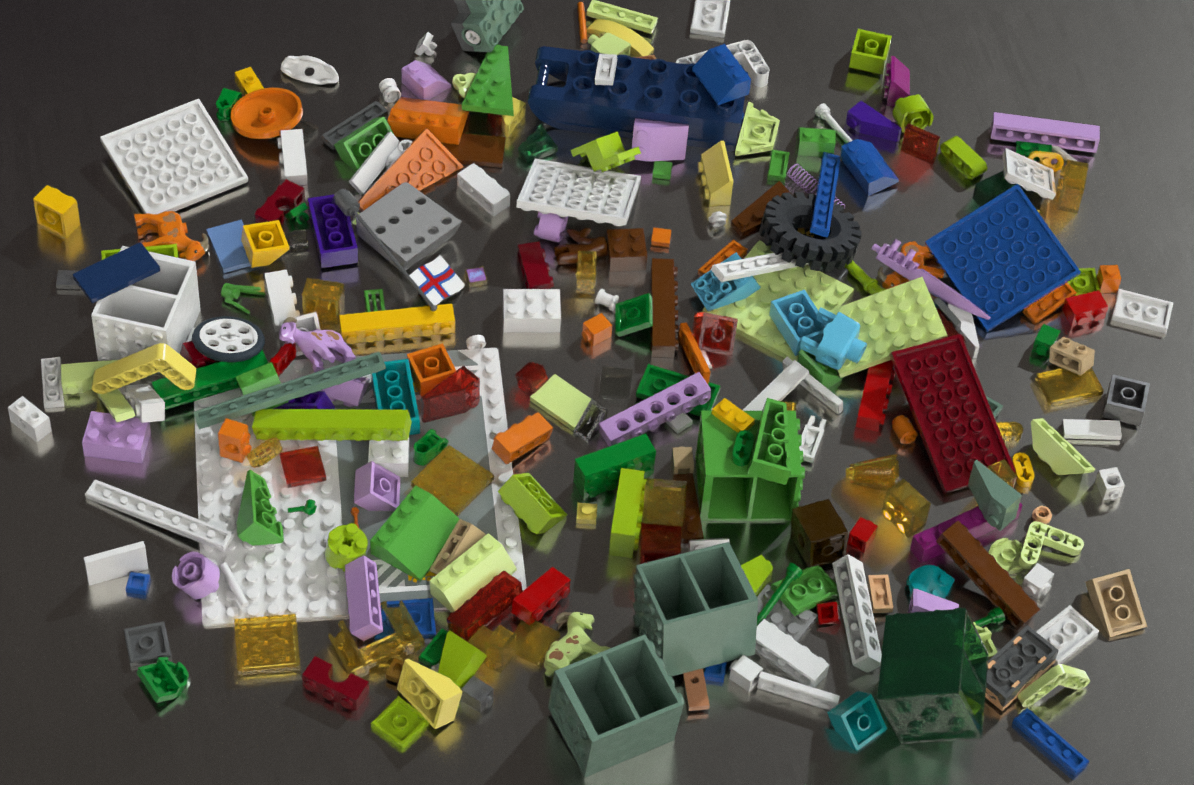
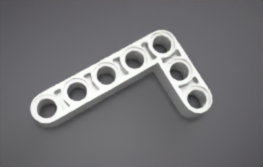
M743 40L726 45L739 64L742 65L745 72H748L752 83L757 87L766 86L769 77V67L754 43L749 40ZM707 51L679 58L676 63L696 64Z

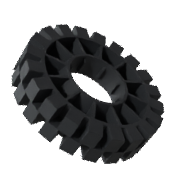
M787 192L782 193L781 197L777 195L771 201L769 200L759 226L760 236L763 237L762 241L766 246H771L770 250L776 255L783 253L781 259L789 263L796 259L795 266L802 268L808 263L810 270L819 271L821 266L825 271H833L834 267L839 270L844 268L845 264L849 265L852 262L861 240V231L859 230L860 225L858 221H853L854 216L850 212L843 213L845 208L839 204L833 206L828 237L814 239L799 233L795 228L810 230L815 194L809 193L806 198L803 192H794L793 196Z

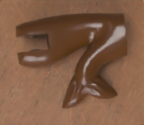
M584 228L580 231L574 229L566 230V233L578 244H562L554 248L558 265L575 264L607 256V244L604 236L587 238L592 230L591 228Z

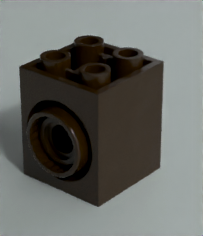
M829 499L792 509L790 536L808 567L832 563L846 556L848 531Z

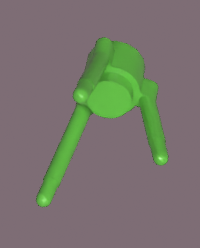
M225 283L221 290V297L225 298V303H229L247 314H250L249 310L233 301L239 298L240 292L265 296L266 294L265 292H259L261 291L260 287Z

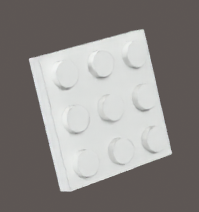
M1006 148L1002 154L1004 179L1011 184L1016 183L1022 186L1027 191L1032 190L1043 198L1053 200L1056 195L1054 170Z

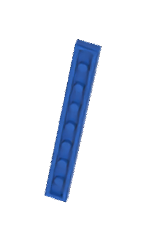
M823 152L810 227V233L823 237H828L841 159L840 156L828 152Z

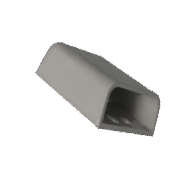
M407 182L402 183L359 214L405 271L447 242L456 233L462 222ZM356 217L358 236L399 269Z

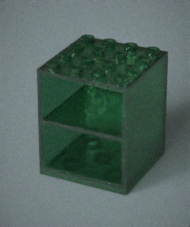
M966 608L886 615L877 701L901 744L982 738L989 654Z

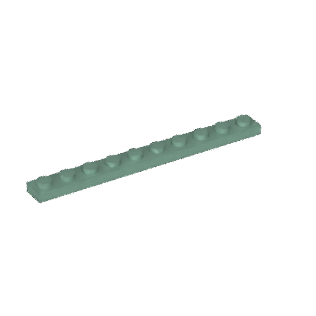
M379 351L197 410L193 413L200 430L224 422L226 418L233 419L379 372L386 369Z

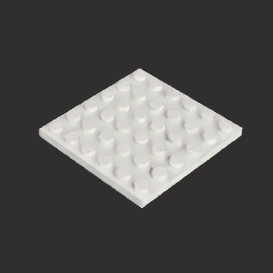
M200 99L100 137L101 143L144 214H160L164 211L175 212L248 182V176Z
M534 159L517 199L516 207L524 211L535 210L542 214L553 213L560 217L571 216L576 217L578 220L589 219L597 223L607 222L615 226H626L640 185L641 176L608 170L601 172V169L594 172L590 167Z

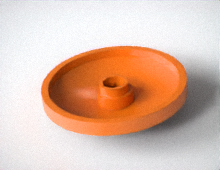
M264 88L250 92L239 99L231 110V120L234 129L239 134L254 139L280 136L281 130L293 129L303 115L300 98L292 91L283 88Z

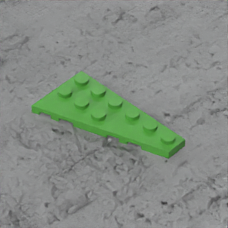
M495 45L492 52H487L462 103V110L514 116L508 46Z

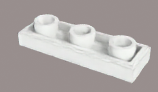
M61 358L41 359L44 408L64 407Z

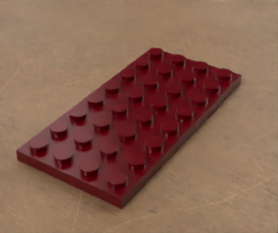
M961 334L890 353L893 366L943 494L969 487L968 482L975 460H978L1000 478L1016 473Z

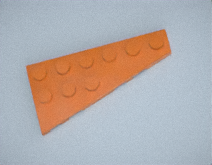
M426 128L358 201L360 203L359 210L363 212L404 182L409 183L420 191L460 170L464 166Z

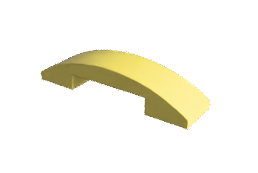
M596 19L587 28L588 33L594 34L599 38L605 33H611L631 44L630 54L636 57L648 56L654 51L651 44L643 37L619 23L605 19Z

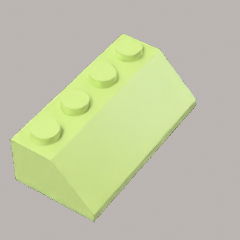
M488 533L429 581L430 594L459 618L517 571V568L503 545Z

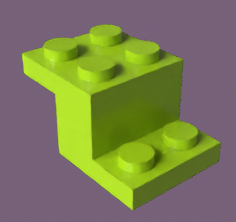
M618 132L570 150L573 157L577 155L581 157L588 156L594 172L600 169L601 172H605L635 160V155L641 153L639 147L625 151Z

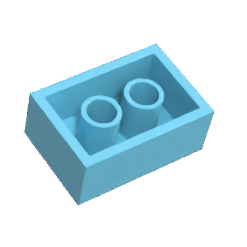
M805 290L771 301L769 316L795 356L799 355L803 336L819 344L823 339V330L826 324L817 320L818 309Z

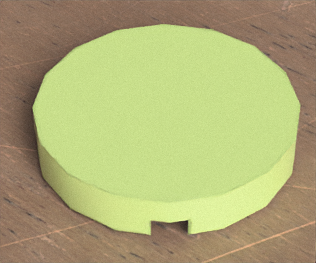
M1008 538L996 540L991 545L989 554L993 555L996 562L1009 574H1016L1024 569L1018 563L1022 543L1014 539L1012 541L1008 540Z

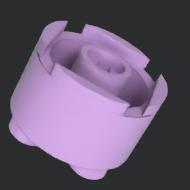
M538 211L537 218H540L539 225L535 227L534 235L538 238L560 243L563 236H560V233L566 229L568 216L560 217L557 214H542Z
M195 551L189 552L179 559L181 561L178 567L175 566L172 572V581L179 589L195 600L217 591L220 571L215 563Z

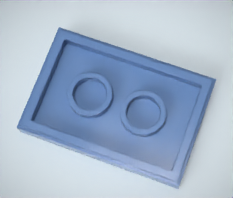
M242 220L206 229L223 273L251 266L241 242L244 225Z

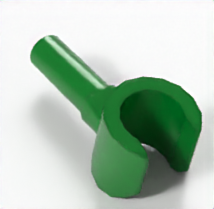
M309 499L306 501L305 506L288 508V513L304 512L308 515H313L317 508L316 502Z

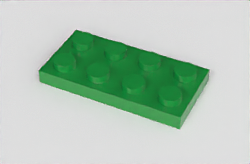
M648 364L636 391V397L647 399L690 376ZM709 382L711 399L703 405L699 404L693 407L688 413L701 416V411H712L720 391V385ZM675 402L669 403L670 405H676Z

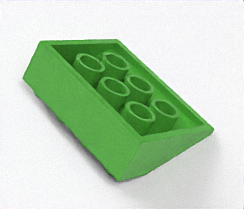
M415 485L370 540L371 554L421 582L429 572L459 518L436 497Z

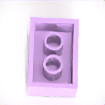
M91 411L82 441L84 456L142 464L151 434L150 422L141 423L137 417L116 422L110 413Z

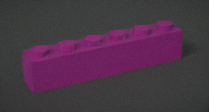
M1021 502L1017 511L1016 518L1013 521L1019 519L1020 512L1023 506ZM979 506L914 535L910 550L920 563L945 553L936 540L958 520L968 528L975 539L997 528L991 526L985 520Z

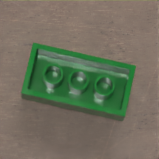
M645 433L576 458L573 482L582 498L586 499L618 487L621 468L645 471L644 478H647L654 474L656 450Z

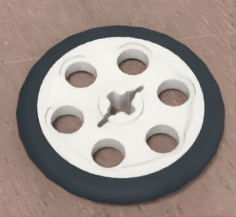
M221 316L201 322L193 331L192 342L201 354L210 359L222 362H240L258 355L265 345V337L261 329L248 320L232 316Z

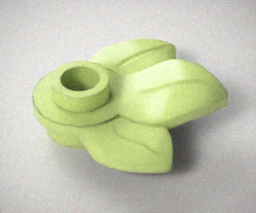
M475 73L456 74L452 79L453 87L458 90L463 98L466 97L476 76Z

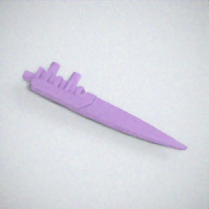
M895 239L891 246L889 244H883L882 247L877 244L872 246L871 250L878 254L876 259L907 280L911 281L923 276L930 294L988 320L991 318L964 296L924 269H917L920 264L912 261L917 252L910 249L906 256L898 252L897 249L901 244L899 240Z

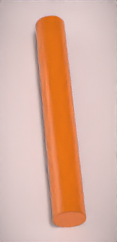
M578 2L580 39L582 44H586L588 40L584 3Z

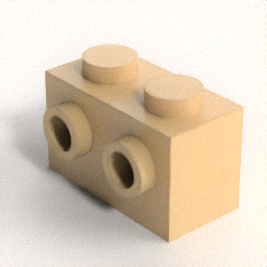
M1062 337L1050 347L1049 362L1081 376L1094 366L1095 350L1074 342L1069 338Z

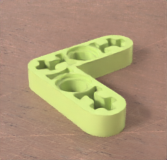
M1032 522L1026 532L1018 563L1026 570L1033 569L1038 561L1042 545L1076 556L1080 554L1084 542L1078 536L1041 522ZM1051 536L1058 537L1060 541H1054ZM1028 543H1034L1037 548H1031ZM1027 555H1031L1029 561H1027Z
M1059 664L1021 691L1017 698L1023 707H1028L1035 704L1058 685L1079 690L1086 687L1090 683V679L1083 670Z

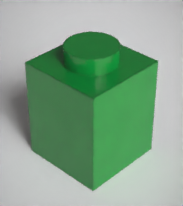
M1043 324L1035 338L1032 351L1050 358V347L1058 341L1060 330Z

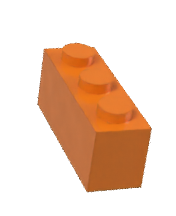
M539 412L532 416L528 415L522 422L513 424L507 431L499 432L493 439L494 442L491 449L507 465L549 440L553 427Z

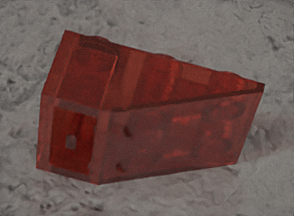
M642 522L640 564L681 554L682 524Z

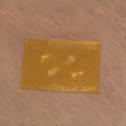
M1092 367L1081 376L1064 368L1037 373L1036 376L1050 407L1101 396L1104 392Z

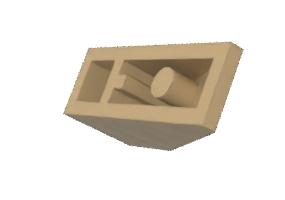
M459 519L429 571L438 574L486 534L473 524Z

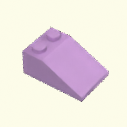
M635 118L632 149L639 147L641 152L635 155V160H685L689 125Z

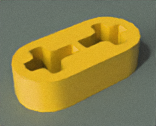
M1016 453L1012 458V463L1016 470L1014 474L1016 483L1023 488L1030 487L1034 480V471L1030 458L1025 453Z

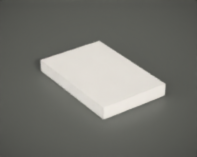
M696 0L690 33L724 38L730 0Z
M1119 289L1111 320L1166 334L1173 302Z
M144 541L84 557L89 586L129 575L130 572L137 573L148 570Z
M1071 605L1036 631L1059 650L1053 664L1054 666L1065 662L1099 634V630Z

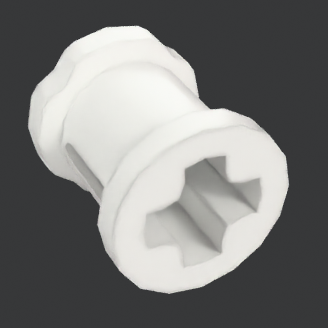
M600 289L596 296L595 304H602L613 311L615 304L618 303L619 296H613L606 293L604 289Z

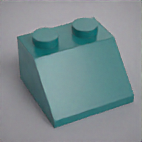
M857 691L827 712L835 731L855 751H858L887 730L875 700L870 693Z

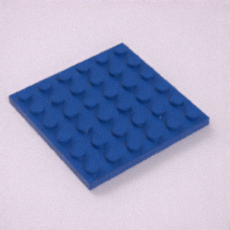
M1018 184L925 241V245L959 294L991 317L988 320L975 315L986 332L1081 273Z

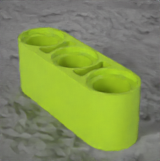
M954 136L940 145L942 154L967 178L972 180L987 172L986 162L960 137Z

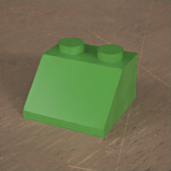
M798 127V156L822 157L823 152L834 154L836 130Z
M272 362L236 376L243 396L281 384ZM286 401V402H284V403H280V404H277V405H273V406L267 407V408H265V409H273V408H276V407H278V406H281V405H283V404H285V403H288L289 401Z

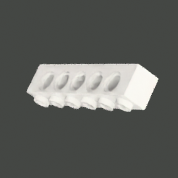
M847 554L832 564L852 664L860 670L869 673L884 664L863 563Z

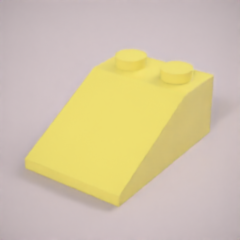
M410 659L404 661L397 690L422 714L434 729L454 721L462 696L459 686L450 678Z

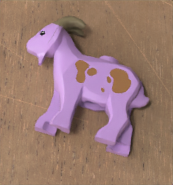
M293 317L286 318L280 327L279 339L286 344H294L296 342L303 354L313 364L314 372L324 370V363L321 358L329 360L330 363H334L335 360L346 363L356 359L351 348L343 341L341 334L333 330L316 329L308 332L300 331L296 328L295 323L297 319Z

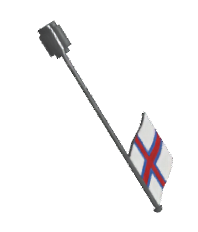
M340 189L335 193L336 205L346 216L355 215L431 307V311H436L437 305L443 300L459 293L463 289L465 284L441 255L434 261L419 267L412 274L408 275L357 213L360 203L350 191Z

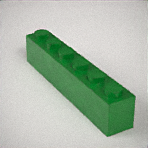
M262 350L255 357L245 361L216 362L212 365L196 368L195 384L190 390L180 389L168 378H161L151 382L152 388L165 402V409H169L237 389L239 385L236 376L266 365L268 361Z

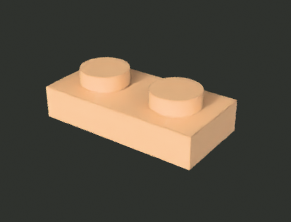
M868 575L867 580L873 613H893L888 575Z

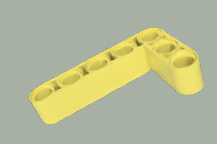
M159 343L96 369L93 376L92 390L98 394H106L157 372L163 374L180 389L190 390L195 384L196 368L169 345Z

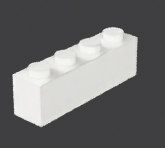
M765 619L757 626L755 647L757 653L801 684L816 688L827 676L829 664L823 658L813 654L806 646L799 644L792 636L783 633L775 624L769 623Z

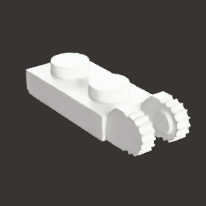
M811 415L808 424L805 425L801 435L802 445L799 446L800 451H803L804 461L813 463L824 434L826 419L820 421L819 428L814 427L815 416Z

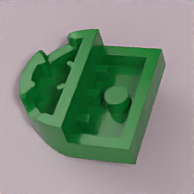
M159 657L156 663L138 668L137 675L156 703L175 699L184 691L189 674L182 663L177 662L175 664L168 661V657Z

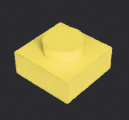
M578 503L576 523L596 525L597 504Z

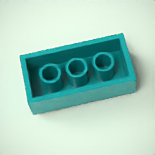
M409 360L384 362L386 369L370 374L376 410H408L412 421L409 435L420 434V418Z

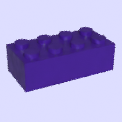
M335 194L308 198V213L321 268L358 263V248L350 216H346L336 205Z

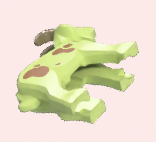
M563 612L557 616L555 621L558 624L557 629L560 630L563 626L567 625L568 632L559 641H554L546 652L544 661L545 675L553 676L555 670L610 649V647L596 644L584 632L586 628L593 630L591 626L594 622L593 615L581 612Z

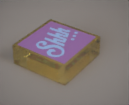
M484 266L465 269L469 287L487 285L488 280Z

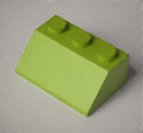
M530 473L512 475L498 490L502 501L515 510V515L527 523V528L532 533H545L567 516L566 512Z

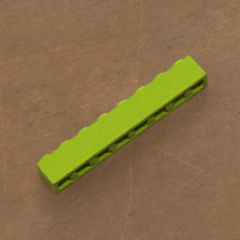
M261 409L255 412L252 429L257 440L400 441L408 440L412 421L408 410Z

